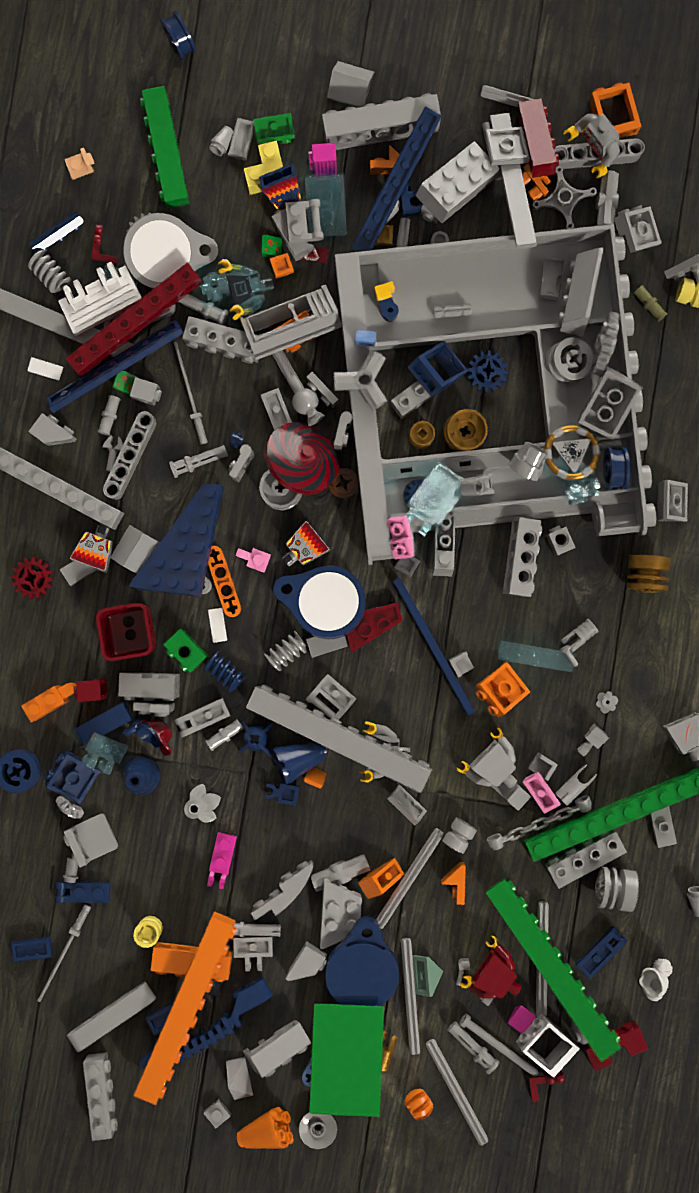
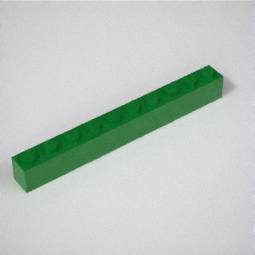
M699 767L524 839L523 841L533 862L699 794Z
M503 878L487 889L486 894L602 1062L621 1049L618 1043L621 1039L615 1030H609L607 1024H609L603 1013L598 1014L595 1009L597 1004L591 996L587 998L583 992L585 987L579 979L576 981L571 975L574 971L570 965L562 962L560 957L563 955L557 946H551L549 943L550 936L545 929L540 930L537 925L540 923L534 913L529 914L526 909L528 906L522 896L518 898L514 892L517 889L512 881H507Z

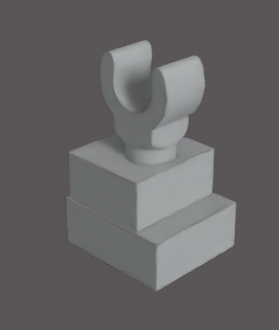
M593 724L584 735L587 741L581 744L577 750L581 755L585 756L593 745L599 749L609 738L596 724Z

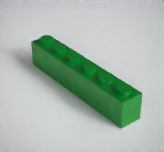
M165 86L142 90L143 98H140L142 109L146 110L147 113L144 121L146 128H150L151 135H148L150 147H153L155 152L151 155L153 164L158 167V172H155L157 183H161L162 190L159 191L161 202H165L167 208L190 204Z

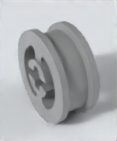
M575 337L566 338L551 347L547 356V366L555 379L563 383H571L588 375L593 366V354L585 341ZM565 347L572 349L561 356V352ZM579 364V368L576 371V373H571L568 371L570 369L578 367Z

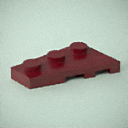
M398 603L365 610L360 624L347 635L351 653L403 621Z

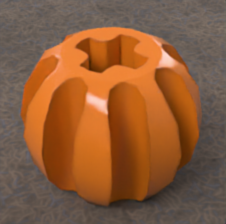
M414 1089L405 1098V1106L414 1119L423 1120L431 1114L433 1103L424 1090Z

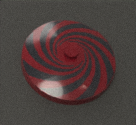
M300 422L286 423L278 427L267 440L265 446L267 467L272 476L285 488L295 493L311 495L324 491L335 480L339 471L338 453L334 449L331 440L319 429Z

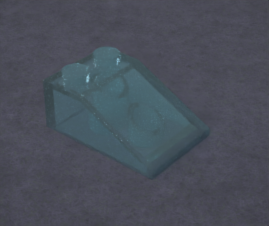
M344 172L306 174V201L311 199L320 200L319 215L323 236L347 235ZM307 209L308 231L313 233L311 209Z

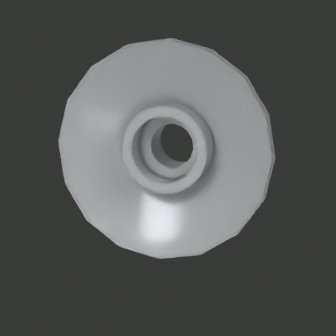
M308 1112L300 1121V1138L310 1148L322 1149L328 1147L336 1138L337 1124L332 1115L310 1114ZM320 1124L322 1127L320 1129H316L315 1125Z

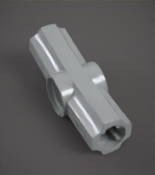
M608 170L606 175L601 176L600 192L596 200V210H598L597 226L614 224L615 211L619 199L617 194L619 173Z

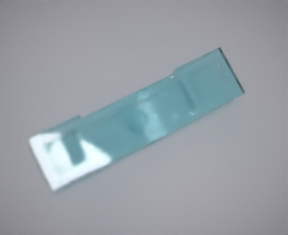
M500 640L497 657L499 660L573 673L574 666L566 654L561 653V651Z

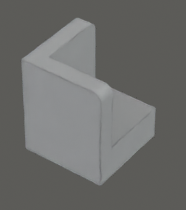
M466 651L448 660L458 678L474 668Z
M537 753L528 769L534 773L539 772L543 779L548 781L557 764L542 754Z

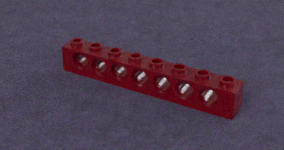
M187 262L66 358L77 374L81 376L86 375L203 283L200 277Z

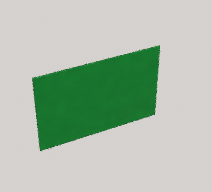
M314 1004L310 1114L380 1117L384 1006Z

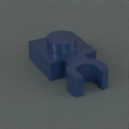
M267 783L266 787L272 788L273 793H265L264 797L268 799L278 797L277 803L296 806L300 786L284 785V783H281L280 788H277L273 783Z

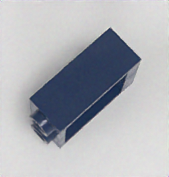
M445 341L418 356L408 366L409 370L431 398L456 383L468 372ZM435 357L451 378L444 382L428 360Z

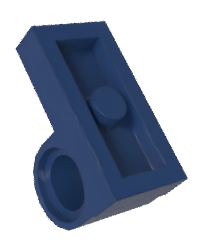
M410 179L400 195L402 217L419 214L423 203L416 197L418 191H411ZM412 200H417L420 204L418 206H413L410 204V202Z

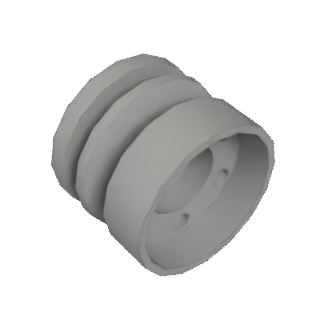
M602 866L598 872L595 885L597 907L604 908L606 906L608 909H612L616 902V907L619 911H634L638 897L637 872L622 869L618 875L615 868L609 870L608 867Z

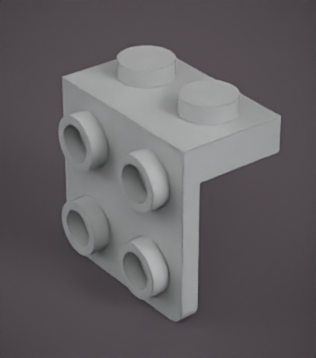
M103 813L64 831V841L67 846L71 847L73 861L79 867L87 865L91 860L118 848V842Z

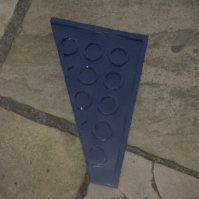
M204 483L131 581L129 586L131 589L201 597L224 490L222 485Z

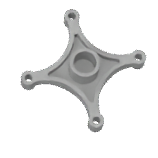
M557 166L555 171L558 179L556 189L548 198L534 201L533 209L538 210L540 207H551L563 215L566 220V229H573V208L581 199L588 196L594 197L597 190L594 187L588 190H578L571 187L564 179L562 166Z

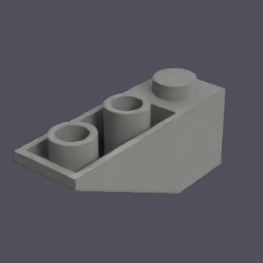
M436 514L433 576H452L454 571L455 515Z

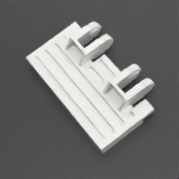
M112 262L107 263V267L113 277L107 280L104 270L101 267L97 268L96 271L101 282L98 279L85 286L88 295L85 294L78 279L73 281L74 287L79 294L75 298L70 287L67 285L63 286L66 297L58 302L75 336L129 309L142 298L126 266L118 269L122 276L119 277Z

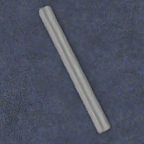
M438 828L433 830L376 920L381 929L385 927L443 837L444 833Z
M542 901L538 903V920L540 922L538 927L541 931L545 929L548 933L549 904ZM537 968L536 1017H539L541 1013L545 1016L547 1015V982Z
M410 938L401 939L409 1051L411 1055H417L420 1053L412 944Z
M434 1039L427 1041L426 1047L477 1142L481 1146L486 1144L488 1137Z

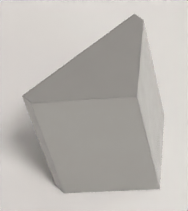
M338 61L332 70L327 99L357 108L364 107L374 72Z
M663 480L657 483V521L687 522V483L672 480Z
M129 525L110 558L137 574L160 542Z

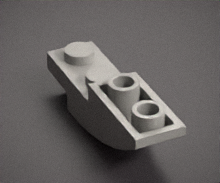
M311 860L308 863L304 861L297 866L298 870L292 874L290 871L284 874L279 883L282 890L276 889L269 894L270 898L265 901L261 899L255 903L251 912L253 918L256 920L271 909L275 915L283 911L305 886L313 869V861Z

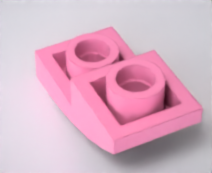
M407 515L390 517L387 523L392 536L389 543L394 558H412L413 541Z

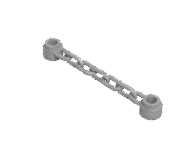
M579 797L575 800L576 806L571 808L565 807L558 810L555 815L537 819L527 827H519L510 831L506 836L502 837L500 833L493 834L487 838L488 845L493 850H499L506 841L517 840L525 836L527 832L545 828L549 823L555 820L566 819L576 811L587 812L592 808L590 797ZM566 811L568 815L561 817L559 813ZM543 820L544 825L537 827L535 823ZM517 831L521 833V835L516 837L512 834Z

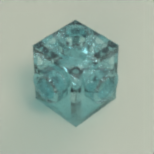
M211 272L206 274L207 277H203L204 283L200 285L202 294L207 295L208 300L217 302L223 300V297L230 296L226 273L218 274L217 272Z

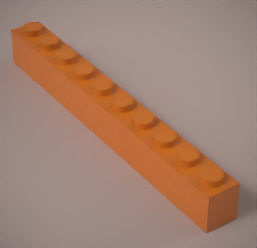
M214 911L136 1088L135 1097L156 1105L158 1098H163L167 1087H164L166 1080L170 1082L174 1073L172 1066L174 1063L178 1064L182 1052L179 1050L182 1045L186 1046L190 1034L187 1032L190 1027L194 1028L198 1017L195 1016L197 1009L201 1011L205 1003L204 993H209L213 981H211L212 975H217L221 963H218L221 956L225 957L229 946L226 943L229 938L233 939L237 928L234 927L236 920Z

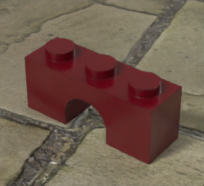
M626 1022L615 1030L621 1039L618 1042L619 1045L626 1048L630 1057L648 1050L640 1027L636 1022ZM589 1043L582 1044L595 1072L612 1065L610 1056L601 1062Z

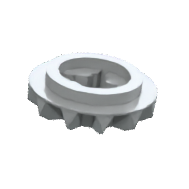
M62 795L56 799L58 808L72 818H81L83 816L82 808L74 801Z

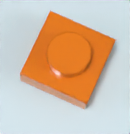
M288 253L270 258L276 278L294 273Z

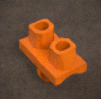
M526 164L522 172L524 185H527L530 181L534 185L527 192L528 196L533 202L541 197L543 199L546 198L549 191L542 183V180L546 185L551 181L547 176L532 178L530 166Z

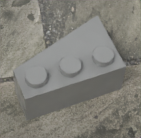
M119 673V696H124V700H136V697H143L145 701H155V698H162V701H174L175 698L179 697L180 674Z
M294 1020L275 1031V1035L268 1040H260L258 1042L259 1046L249 1051L247 1048L243 1051L254 1071L262 1078L264 1076H271L276 1071L275 1068L280 1065H286L292 1060V1056L296 1053L300 1054L308 1048L307 1045L311 1041L298 1021Z

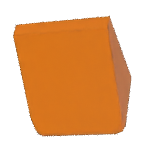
M313 767L307 771L304 782L317 788H322L327 773Z

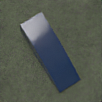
M123 702L75 729L83 745H86L134 718L127 704Z

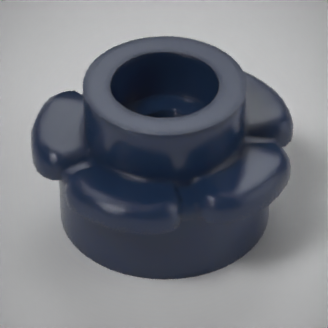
M233 432L229 447H233L234 450L242 445L244 437L240 436L241 432Z

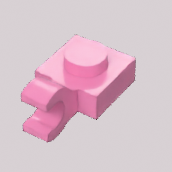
M238 548L236 553L237 557L248 560L246 566L263 573L271 557L270 554L254 548L251 553Z

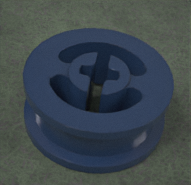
M174 11L172 12L173 16L166 20L161 18L160 22L175 53L180 60H183L185 54L191 51L195 53L196 47L183 20Z
M607 447L604 451L603 478L607 490H612L613 487H620L622 490H626L628 487L630 461L626 447H620L619 450H612L611 447Z
M16 749L4 754L0 758V786L10 793H22L35 786L39 781L41 763L31 751ZM17 758H22L26 760L31 768L30 778H28L27 776L29 773V767L23 769L22 771H20L19 774L10 778L14 781H20V784L13 783L7 777V774L9 775L15 772L17 768H20L26 764L22 761L18 762Z

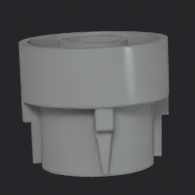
M525 442L522 448L514 454L509 467L518 474L537 481L544 470L543 464L548 453L533 443Z

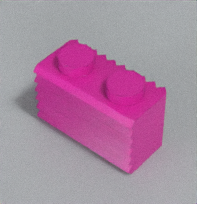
M335 143L312 144V151H309L310 170H314L315 176L337 174Z

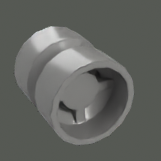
M455 817L451 824L452 831H448L442 841L454 850L464 854L468 847L467 840L473 839L477 829L460 818Z

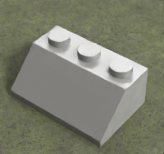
M607 367L581 413L578 423L614 440L642 387L625 375Z

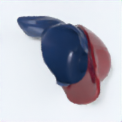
M141 717L134 720L127 729L122 731L124 735L137 733L142 740L151 743L154 748H159L164 756H169L172 753L168 745L172 737V731L166 723L160 720L149 721Z

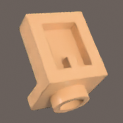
M84 148L80 149V154L64 159L73 180L94 172L92 165L95 163L91 153H86Z

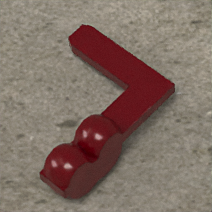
M96 224L91 260L118 264L117 257L99 254L103 226Z
M559 1071L552 1077L547 1072L545 1075L529 1077L532 1101H539L537 1084L547 1083L552 1085L555 1082L563 1083L565 1081L564 1073Z

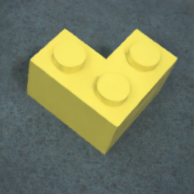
M277 141L258 145L262 164L244 168L250 195L263 192L259 180L260 176L283 167Z

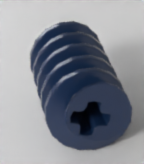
M217 651L206 664L204 671L212 670L211 677L218 675L216 682L224 680L222 687L229 685L228 692L230 693L236 690L247 676L241 678L242 671L235 673L236 666L229 668L231 661L229 660L224 663L225 656L223 655L218 658L219 651Z

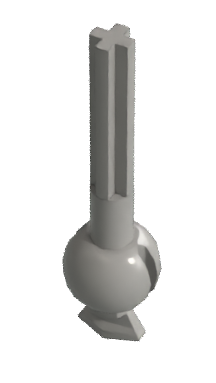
M283 350L273 353L274 359L295 394L292 398L294 409L298 413L308 416V426L318 423L325 415L316 410L319 404L317 394L313 390L303 387Z

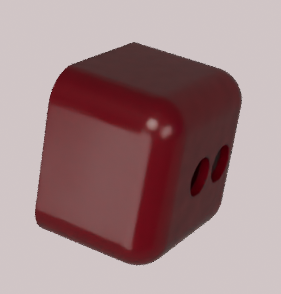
M139 603L120 605L102 609L97 613L96 622L101 652L106 660L116 661L152 654L156 650L157 644L152 614L147 605ZM127 616H131L134 619V624L131 627H126L123 623L124 618ZM127 630H135L136 638L134 640L126 638Z

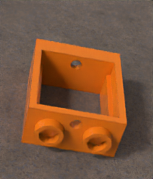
M617 83L607 89L603 87L598 88L592 92L589 99L592 114L600 116L603 114L600 100L623 94L631 122L613 126L619 134V139L635 135L641 128L630 83Z

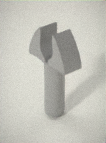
M112 435L103 444V447L109 450L107 472L111 471L116 461L117 453L123 446V441L120 437H118V444L115 447L112 446Z

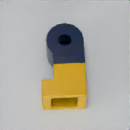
M393 281L374 287L381 315L388 322L394 321L399 312L398 306L393 302L391 295L395 291Z

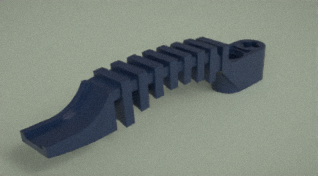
M264 977L258 978L232 994L235 1001L233 1012L230 1014L227 1011L224 1012L223 1018L216 1020L215 1026H209L208 1032L206 1029L201 1031L200 1037L197 1033L193 1034V1039L190 1040L189 1038L186 1046H181L179 1051L182 1052L179 1062H183L185 1057H188V1059L193 1057L195 1052L196 1054L201 1053L202 1049L209 1048L211 1043L213 1045L218 1043L219 1038L221 1040L224 1039L227 1033H233L235 1025L237 1028L242 1026L243 1020L240 1016L242 1013L271 998L273 994ZM153 1050L142 1057L139 1063L141 1068L147 1065Z

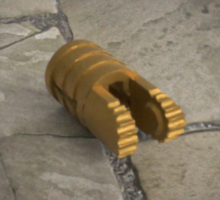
M383 1031L382 1071L389 1070L390 1061L398 1039L397 1036L393 1035L389 1047L384 1046L388 1034Z

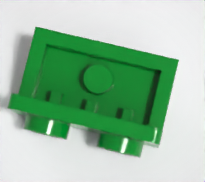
M291 113L253 119L257 144L274 141L286 144L291 143V139L295 138Z

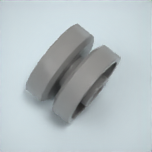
M269 470L266 471L260 480L259 486L261 497L266 504L280 511L291 509L297 505L302 494L295 493L287 488L283 489L280 493L278 488L282 485L272 476Z

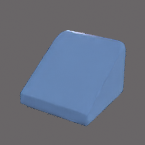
M357 331L356 345L375 346L376 332Z

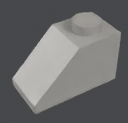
M306 941L286 973L285 979L291 981L316 975L317 971H322L327 963V960H325L326 953Z

